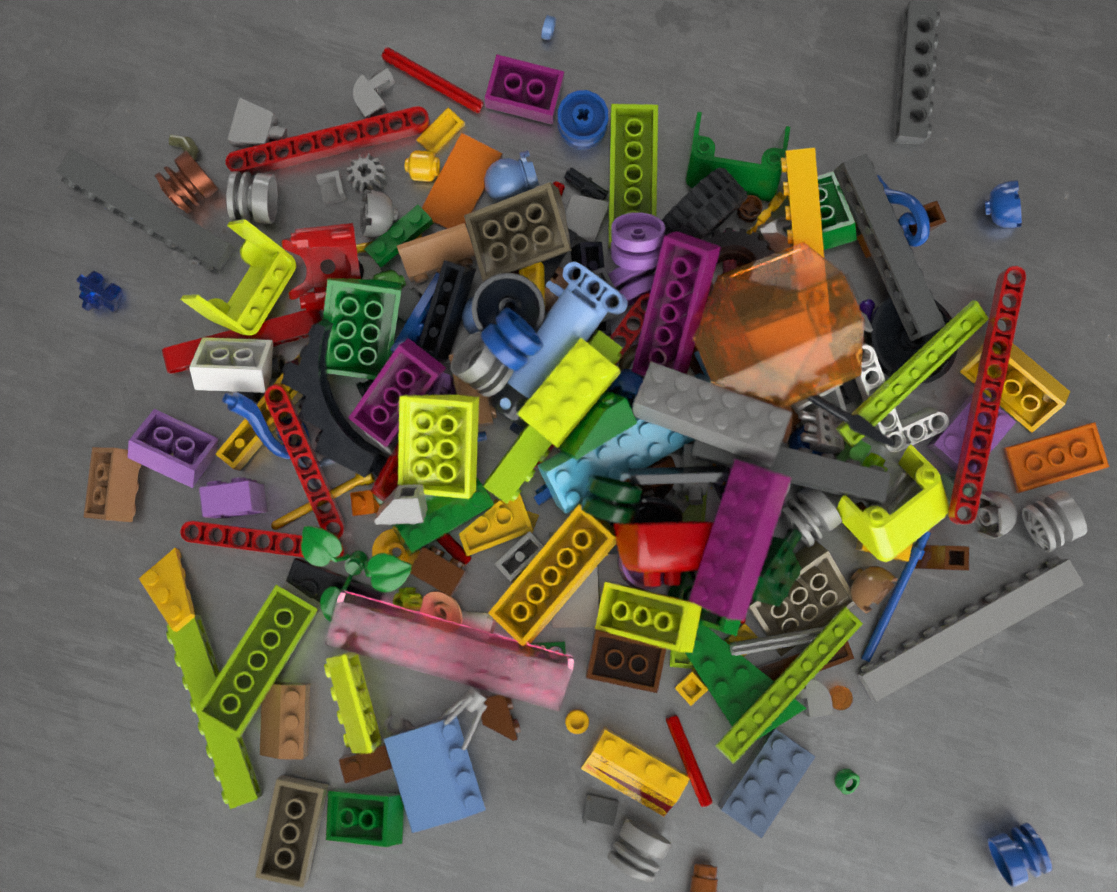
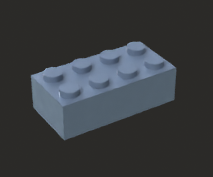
M775 728L762 737L718 803L719 808L762 838L816 756Z

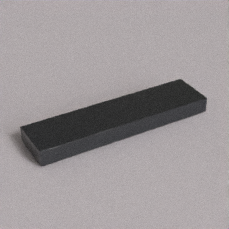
M726 466L628 469V477L631 485L728 482L729 471Z

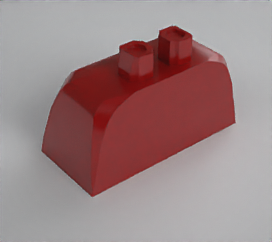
M714 522L614 523L622 563L630 571L644 573V586H661V573H664V585H680L681 572L699 570Z

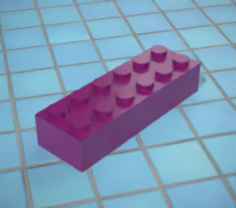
M678 231L664 236L632 372L646 376L651 362L687 375L720 246Z
M735 459L690 595V602L727 619L745 620L791 477Z

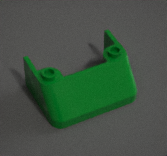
M697 112L693 124L685 174V186L687 189H693L711 172L720 167L726 169L747 192V196L754 195L762 203L771 202L777 194L781 180V158H785L791 127H785L780 136L778 148H769L763 153L761 164L714 157L715 143L713 140L699 135L702 112Z

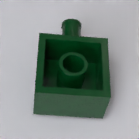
M789 528L784 538L772 536L752 595L755 601L780 607L783 600L788 596L793 583L799 577L802 568L793 550L802 538V534L796 529L792 531V528Z

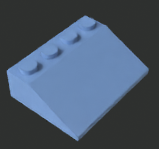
M457 716L448 725L444 724L446 719L441 721L438 719L384 738L412 833L457 821L486 810L467 748L462 750L464 738Z

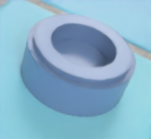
M546 16L541 38L551 40L556 24L555 17Z

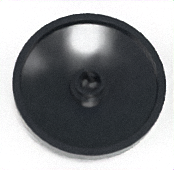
M890 297L882 302L873 312L869 321L873 330L871 332L867 331L868 345L876 353L881 370L891 377L941 329L911 342ZM934 299L946 325L952 318L947 310ZM958 349L920 385L931 383L945 375L952 367Z

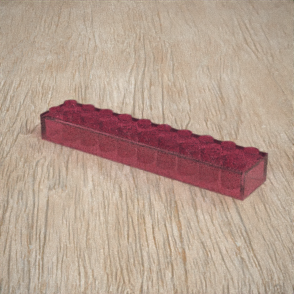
M344 590L341 591L337 599L325 645L558 712L560 711L573 671L574 661L572 656L530 644L522 646L516 640Z

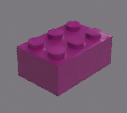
M496 54L484 98L485 106L489 109L553 125L564 84V71Z

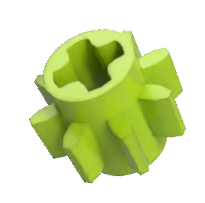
M415 587L399 588V593L394 595L393 607L395 610L400 611V616L417 615L416 611L421 609L423 599L421 594L415 593Z

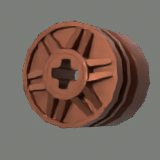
M184 151L174 159L179 169L176 173L166 166L164 169L170 176L168 179L160 172L154 176L158 180L161 190L172 203L189 214L192 209L186 203L187 200L190 199L197 207L199 205L195 197L197 192L207 199L218 188L187 151Z

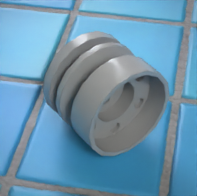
M236 171L231 172L226 193L227 211L230 220L246 219L250 221L253 213L256 223H274L278 206L276 176L269 173H257L253 181L249 172H244L243 174Z
M476 332L465 339L458 347L451 362V371L463 382L469 383L473 389L487 397L500 391L509 381L514 371L502 363L489 350L482 340L481 332Z
M804 487L797 493L801 504H798L793 499H789L787 501L789 508L782 505L780 515L788 529L792 528V531L793 529L799 531L802 534L800 541L807 547H811L815 544L813 537L817 540L822 538L819 526L830 532L842 523V519L822 491Z
M1063 490L1045 497L1044 503L1037 501L1033 503V506H1026L1022 510V518L1029 535L1045 553L1055 550L1056 547L1063 546L1065 540L1072 542L1087 533V524L1080 507Z
M626 819L619 835L627 843L614 842L613 847L617 851H610L607 857L627 875L649 883L653 882L655 874L652 871H658L660 867L652 857L665 859L672 844L667 838L637 821Z

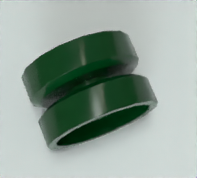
M590 475L587 490L595 495L584 496L581 510L601 519L618 523H633L636 509L628 503L639 502L642 488L622 480Z

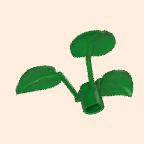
M305 526L302 532L301 550L304 558L310 564L322 567L326 566L330 560L333 562L346 560L345 570L349 573V576L342 590L334 586L328 587L320 600L324 617L334 625L352 621L360 611L358 597L351 592H346L354 575H359L364 569L366 576L371 577V585L375 590L391 592L399 588L411 572L412 564L404 562L388 553H378L369 562L367 555L359 550L352 552L350 555L347 553L345 556L337 557L343 548L340 540L334 534L319 527Z

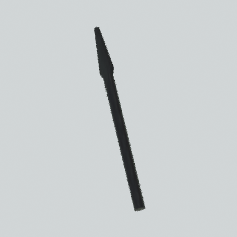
M743 350L737 358L846 422L852 431L890 447L895 445L892 440L862 416L851 415Z

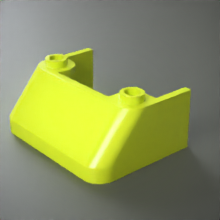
M244 219L231 221L227 224L230 229L245 239L240 248V256L250 266L228 303L219 298H212L206 301L198 294L182 295L180 300L216 324L242 335H254L259 331L295 272L296 261L291 254Z
M911 444L905 450L898 464L923 489L921 492L891 515L879 506L868 507L862 512L846 495L841 498L836 508L842 523L878 560L884 562L894 559L944 519L949 510V502L938 470Z

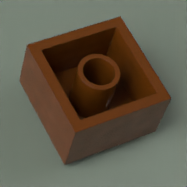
M431 545L430 548L423 547L414 561L410 573L449 597L454 596L468 572L464 569L466 564L456 558H451V560L445 558L444 554L446 552L434 545Z

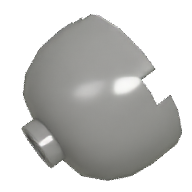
M365 189L362 201L366 202V204H364L363 209L360 211V230L363 233V237H379L392 227V223L397 222L398 209L393 208V202L388 195L380 191Z
M981 492L977 516L972 524L977 523L980 529L977 532L984 538L996 539L1010 532L1014 527L1017 519L1016 507L1013 501L1002 492Z

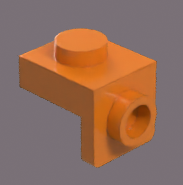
M370 490L350 493L353 516L375 514L378 512L379 505Z

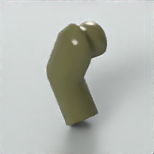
M170 134V146L181 147L194 160L197 159L199 149L192 138Z
M638 344L631 346L621 358L618 366L620 371L630 369L631 362L635 359Z

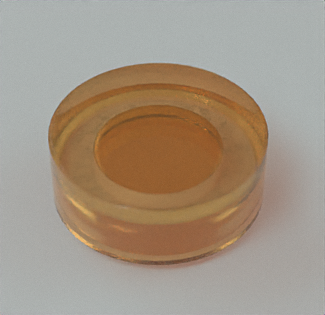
M837 685L829 690L833 708L845 710L851 706L853 696L848 688Z

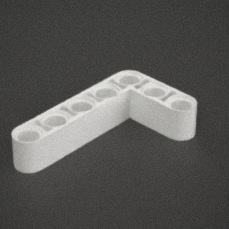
M856 341L848 346L846 354L864 402L886 381L874 349L869 345ZM864 349V355L858 359V352ZM872 371L870 379L865 380L867 372ZM928 407L899 420L894 408L887 415L886 420L882 423L880 421L875 427L888 438L894 435L893 442L895 445L890 447L881 442L878 443L891 452H899L906 449L910 444H917L946 430L949 418L945 413L933 407ZM937 415L935 423L931 424L933 417ZM915 425L914 432L910 434L911 427Z

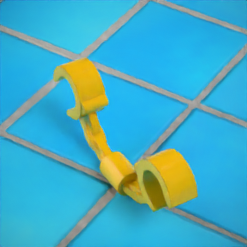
M778 192L767 206V209H764L757 217L756 225L748 230L747 234L751 235L752 232L757 231L758 226L765 224L771 216V211L775 212L786 199L783 193Z

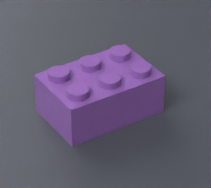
M973 394L966 399L949 419L946 430L937 434L926 446L955 472H957ZM983 394V398L989 402L990 399ZM1000 407L990 453L1016 423ZM980 413L978 415V422L983 426L986 423V416ZM975 436L973 445L977 449L981 447V440ZM970 460L968 462V469L974 473L977 465L973 460Z
M154 409L129 439L128 458L193 488L216 457L218 438Z
M239 477L232 478L231 483L210 481L206 482L207 487H199L203 517L225 519L268 513L264 484L257 483V480Z

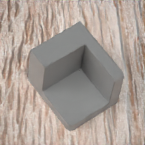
M339 170L316 175L325 205L348 200L343 177Z

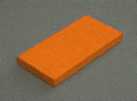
M461 133L422 209L432 218L435 224L445 229L463 223L466 225L464 215L474 211L485 191L484 178L487 169L492 163L501 159L503 153Z
M1095 422L1003 448L1017 493L1109 467Z

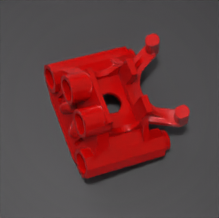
M353 223L295 229V233H290L291 238L281 241L282 247L285 250L299 255L305 262L306 277L301 284L290 290L289 298L290 300L299 298L301 309H306V312L324 310L328 278L361 279ZM327 259L332 260L335 264V269L330 274L322 272L320 268L321 263Z

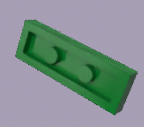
M416 205L393 224L386 233L380 235L364 250L381 268L399 253L397 245L415 240L434 222L419 205Z

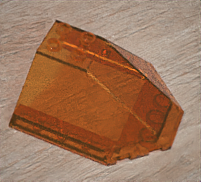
M802 242L717 276L714 289L708 299L702 314V320L693 338L712 384L782 409L861 376L863 316L844 273L806 243Z

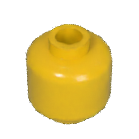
M414 150L410 157L405 159V172H409L410 178L413 181L431 182L435 176H439L440 159L432 151Z

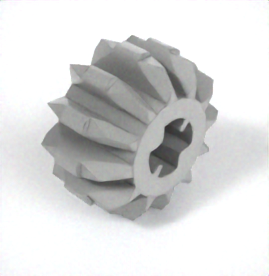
M368 153L364 159L362 154H358V161L353 158L350 160L353 166L346 167V171L349 173L346 178L348 182H352L351 187L354 190L359 188L360 192L363 193L366 188L374 190V185L377 188L382 187L378 180L386 179L385 174L382 173L385 171V167L380 164L381 161L378 157L372 159V155ZM365 170H369L370 174L368 175ZM362 172L366 173L367 176L363 177Z

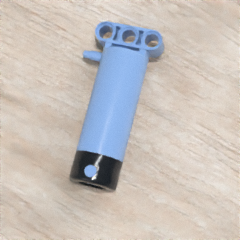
M577 262L568 263L563 269V277L569 283L565 290L552 281L546 283V287L559 298L537 331L544 344L543 348L535 356L527 355L528 363L520 371L514 370L505 386L496 394L488 397V402L494 409L520 426L525 427L528 423L517 413L578 340L582 338L587 342L608 312L621 314L627 308V299L622 293ZM580 269V277L577 280H573V271ZM598 282L600 289L596 294H592L591 286ZM617 296L619 299L618 306L610 308V300Z

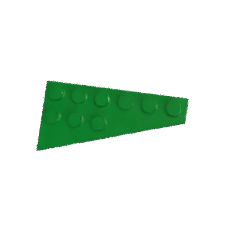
M698 624L693 652L685 653L733 727L774 681L742 655H732L728 643L708 627ZM794 698L756 740L807 708Z

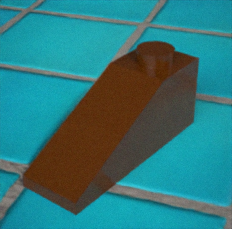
M385 743L379 745L371 753H350L343 755L339 759L345 784L392 769Z

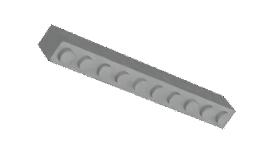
M1057 557L1048 561L1046 568L1042 570L1035 569L1025 575L1027 578L1019 582L1016 580L1005 586L1006 590L1000 594L994 592L986 596L984 603L970 605L964 609L965 613L957 617V615L947 618L943 621L945 625L938 629L932 627L923 632L924 636L918 640L913 638L902 644L904 648L899 651L891 650L882 655L883 660L876 664L870 662L861 667L862 671L857 676L870 699L876 702L1084 585L1070 559H1060Z

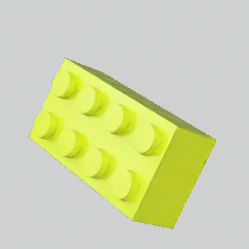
M580 338L517 414L558 448L618 377L620 370Z
M604 582L595 629L678 652H693L702 607L689 600L624 584Z

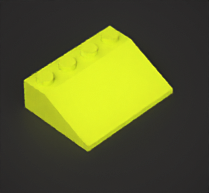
M465 395L400 396L398 485L422 484L424 494L469 499L476 491L479 397Z
M358 650L329 657L326 659L327 663L324 664L326 676L328 678L331 677L333 687L330 690L333 700L338 702L340 709L337 710L339 723L344 724L346 733L343 734L345 745L347 748L350 747L351 753H371L383 741Z

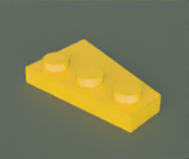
M519 494L514 502L510 500L506 504L502 500L498 501L487 512L460 532L459 537L466 556H470L523 536L529 531L533 532L534 528L521 494Z
M177 548L172 549L138 578L170 628L175 632H178L195 617L190 591L187 589L184 579L186 577L185 570L180 562V558H182L181 553Z

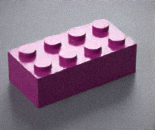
M408 338L397 347L348 419L384 447L389 446L399 435L400 396L428 395L447 368Z

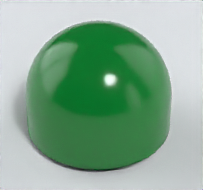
M842 769L835 775L834 782L839 791L848 795L858 788L860 777L851 769ZM853 779L852 785L846 787L847 782Z

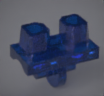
M95 270L86 277L80 275L76 279L80 283L79 290L81 293L79 298L83 300L82 308L84 310L90 311L93 307L100 310L104 306L114 313L118 309L117 301L123 294L121 287L111 283L104 290L100 287L105 282L104 277Z

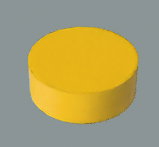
M573 709L566 716V727L571 733L581 734L589 726V717L583 710Z

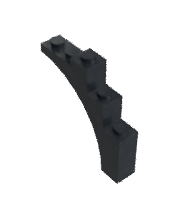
M324 319L314 323L308 333L310 340L302 348L299 357L285 364L282 370L284 377L281 383L305 395L299 403L298 408L301 410L298 418L321 429L315 439L317 446L314 451L366 477L373 471L381 450L367 442L350 426L340 412L332 395L327 375L326 356L328 340L334 323Z

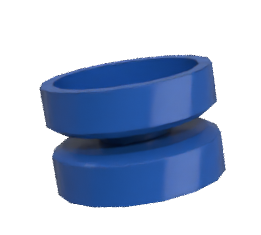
M577 90L568 94L561 101L558 108V133L569 147L577 150H588L597 146L604 139L609 120L605 101L598 94L588 90Z
M505 308L496 317L497 325L489 324L481 332V337L489 350L502 363L515 371H520L528 363L527 355L535 356L543 348L544 344L535 330L514 311Z

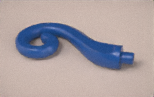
M877 175L879 181L884 186V192L889 203L903 205L911 211L902 214L898 222L904 230V236L909 246L918 247L923 245L928 240L930 233V223L925 208L913 195L889 188L881 176ZM917 223V232L913 235L909 230V225Z
M238 392L232 395L224 394L222 402L228 404L227 407L230 411L244 417L250 423L258 438L270 452L278 457L290 459L285 445L281 444L273 436L260 409L251 399ZM285 416L281 421L289 424L292 422L293 417ZM302 422L303 427H304V429H305V431H306V433H307V436H308V438H309V440H310V436H309L308 429H307L306 425ZM276 427L277 437L282 441V438H281V436H280V434H279V431H278V429H277V427ZM298 434L295 446L302 444V438Z

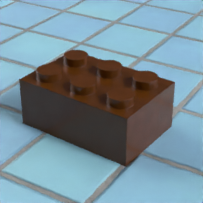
M595 629L585 676L587 679L658 694L667 648Z

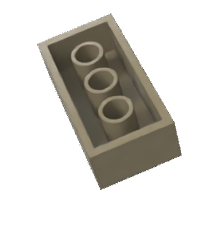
M281 775L276 779L255 878L302 888L309 880L329 784Z

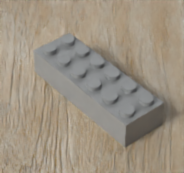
M651 362L633 406V414L639 419L772 467L792 414L789 411Z

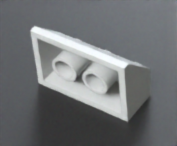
M202 337L189 367L195 390L265 393L272 375L273 340Z

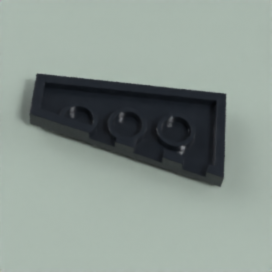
M295 558L286 582L309 598H313L320 603L321 596L328 587L334 586L342 590L348 577ZM352 579L346 592H351L358 597L360 611L356 618L347 622L349 626L352 625L360 631L359 633L367 637L384 592L375 590L369 585Z

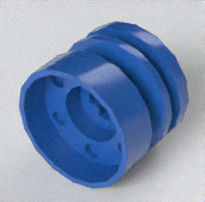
M1027 822L1019 826L1020 830L1016 827L1011 829L1012 840L1004 832L987 840L990 853L1000 874L1012 888L1029 880L1027 870L1035 878L1041 876V872L1047 874L1052 871L1051 860L1042 839Z

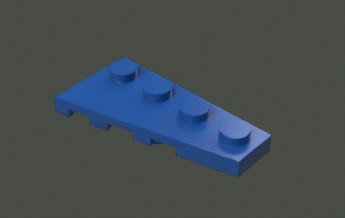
M436 272L395 340L394 345L391 347L392 353L408 338L416 345L419 344L440 273Z

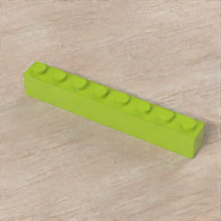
M597 330L587 342L614 365L622 355L619 353L622 347L600 330ZM527 424L483 483V487L506 504L510 500L514 502L522 491L519 487L524 480L529 482L535 474L536 470L533 468L538 461L542 463L549 455L550 451L548 448L552 443L531 425Z
M200 614L195 615L178 632L173 631L169 625H166L168 629L166 636L169 643L174 646L176 652L174 659L177 666L182 669L184 675L182 676V683L186 690L189 689L192 698L190 699V706L194 713L220 674ZM198 715V729L207 741L205 746L208 757L213 759L215 765L213 771L216 780L221 782L223 788L221 794L224 803L228 804L230 809L260 798L263 794L243 736L237 738Z

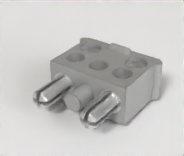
M817 408L812 412H799L798 417L808 422L804 425V430L808 431V433H802L800 439L810 443V450L831 455L844 450V439L836 430V427L842 423L841 419L821 408Z

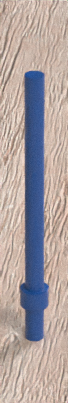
M927 531L912 546L909 561L906 562L861 659L867 662L871 661L918 560H921L925 553L923 549L931 535L930 532Z

